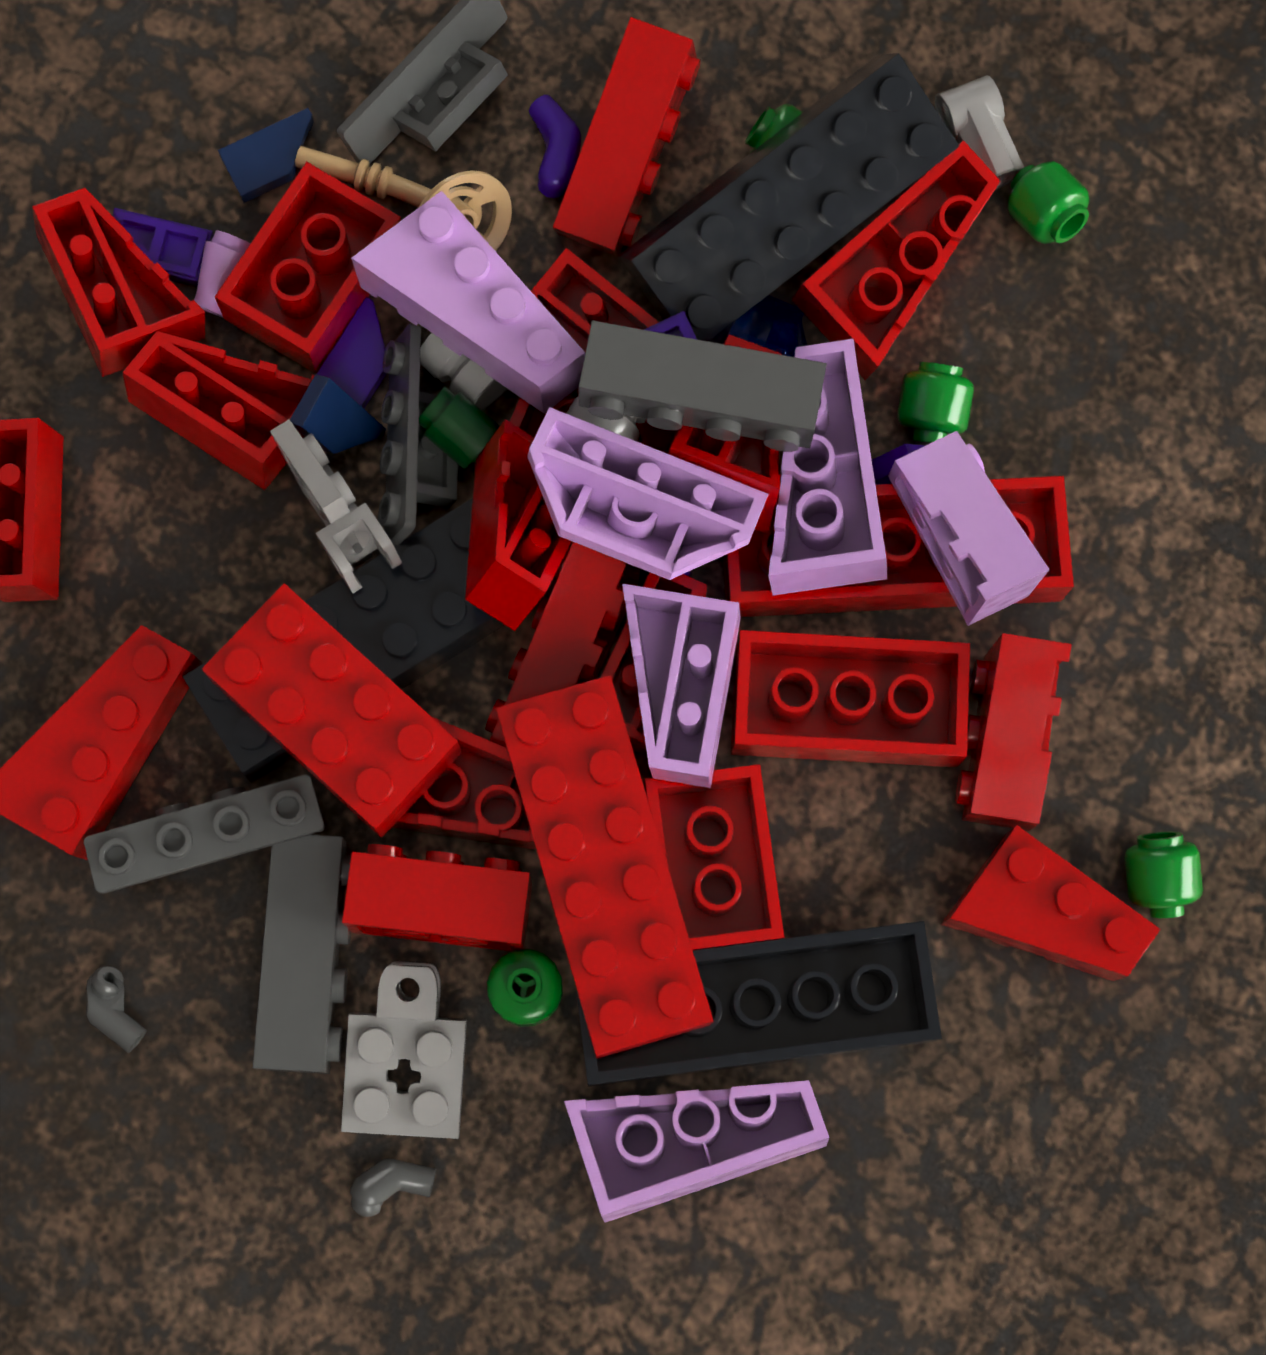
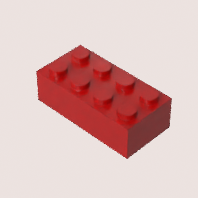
M285 583L202 668V671L216 687L381 838L462 753L459 742Z
M740 630L735 653L731 755L958 767L967 757L970 643Z

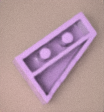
M955 431L894 461L888 477L968 626L1028 597L1050 569L985 474L983 462L972 444H965L959 433Z
M622 584L651 775L654 779L711 788L741 619L740 605L738 602Z

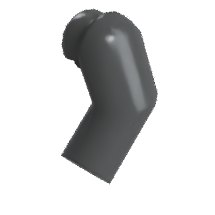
M109 965L96 969L87 980L86 985L87 1019L91 1025L126 1052L130 1053L142 1040L147 1029L124 1012V977L119 969Z
M390 1158L383 1159L356 1177L350 1188L352 1196L351 1207L357 1214L363 1217H371L378 1214L383 1202L397 1191L430 1197L436 1168Z

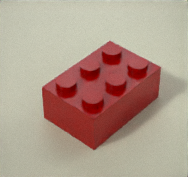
M306 161L215 295L223 318L317 374L364 299L370 296L368 292L360 287L351 258L399 223L401 217Z
M760 764L714 770L711 788L645 778L644 789L692 950L784 939Z
M368 844L367 853L352 852L342 923L352 933L507 952L525 949L532 881L529 872H521L520 862L501 858H485L484 867L464 865V862L461 861V855L441 851H426L425 860L407 858V855L402 854V848L382 844Z

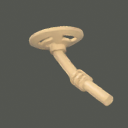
M300 146L295 159L296 167L302 169L307 161L337 180L354 184V190L358 192L365 188V193L372 196L377 191V197L381 199L389 195L419 208L442 191L475 229L478 228L482 218L481 205L493 201L491 223L485 234L480 233V235L495 251L500 247L509 230L512 218V203L509 193L499 180L488 173L472 170L459 172L447 177L433 189L393 174L392 167L385 166L381 170V164L376 162L370 167V162L366 159H362L360 163L304 146ZM463 183H475L480 185L477 189H473L467 186L454 187L456 185ZM458 196H468V197L463 201V200H462L461 198H459Z

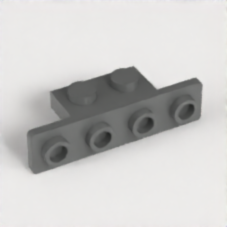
M460 0L338 127L337 134L357 163H360L362 159H366L371 164L401 131L432 150L437 151L508 76L500 60L480 50L507 21V14L499 0Z
M408 324L395 341L391 340L388 343L383 358V371L389 374V391L385 395L381 411L382 422L388 424L387 442L382 449L380 457V471L382 474H386V492L379 505L378 521L380 525L384 526V531L394 546L400 545L415 529L417 503L449 509L457 500L458 464L423 435L426 429L419 424L420 414L436 395L419 391L421 327Z
M302 775L249 791H245V787L229 788L211 795L212 801L192 807L189 806V803L169 805L156 810V817L87 836L84 839V846L96 891L105 894L323 831L325 825L311 777L309 775Z

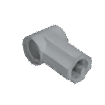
M986 75L938 93L935 96V109L957 143L960 144L964 140L1001 181L996 189L1012 181L1024 166L1003 122L1005 116L1004 105L994 80Z

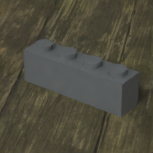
M592 320L579 383V406L589 408L588 411L592 415L603 419L619 420L623 418V415L645 418L649 425L663 430H679L682 428V425L705 429V433L708 436L718 440L737 441L740 439V436L764 440V445L774 450L793 452L797 451L799 447L809 449L811 447L827 363Z
M308 835L271 847L253 1058L254 1069L330 1074L331 1062H340L343 1027L334 1026L335 1003H345L347 994L348 971L347 968H338L340 944L349 945L351 940V931L342 923L344 890L347 887L352 852H348V843L343 837Z

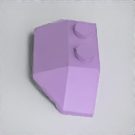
M549 407L527 455L558 536L668 580L748 545L769 495Z

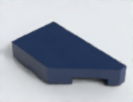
M309 108L218 150L219 156L243 203L293 180L297 170L295 159L298 149L304 145L308 131H311L314 123Z
M315 374L290 418L294 427L306 437L312 433L323 451L332 454L382 437L386 431L382 424L330 378Z

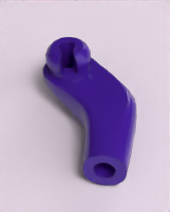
M547 94L537 98L529 108V115L545 143V153L538 171L537 186L544 196L559 198L566 192L578 160L582 142L581 132L571 117Z

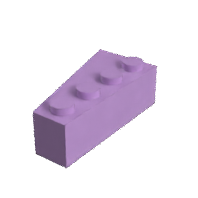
M442 191L351 258L359 285L363 290L375 298L381 297L397 308L398 314L414 325L420 324L442 339L443 345L459 356L463 354L485 369V373L542 413L545 414L549 407H554L579 387L585 358L584 350Z
M854 339L796 347V358L827 363L810 449L799 447L797 451H783L780 492L774 524V542L768 574L772 596L888 579L887 559Z
M809 1080L731 1087V1089L699 1091L697 1089L661 1095L616 1096L613 1099L564 1101L604 1223L826 1147L829 1140V1135Z

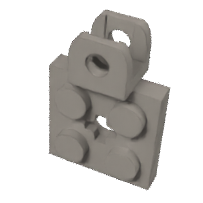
M290 419L270 430L303 494L326 526L318 531L316 535L333 566L350 591L355 593L363 588L352 572L354 571L352 566L356 568L372 558L371 552L374 550H379L392 569L400 565L402 561L390 538L366 503L359 507L356 506L354 503L356 499L340 473L338 471L333 473L328 465L330 462L313 434L311 433L302 438Z
M393 961L384 969L380 977L377 1013H349L341 1132L459 1139L467 1019L439 1017L441 978L435 964ZM402 979H414L419 985V994L417 996L406 995L401 989ZM400 1059L410 1060L411 1070L421 1073L420 1082L411 1083L408 1091L398 1090L397 1082L388 1078V1070L397 1069Z

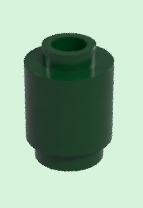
M445 386L419 416V424L426 429L423 435L463 469L471 462L476 464V458L500 427L460 391L454 395Z

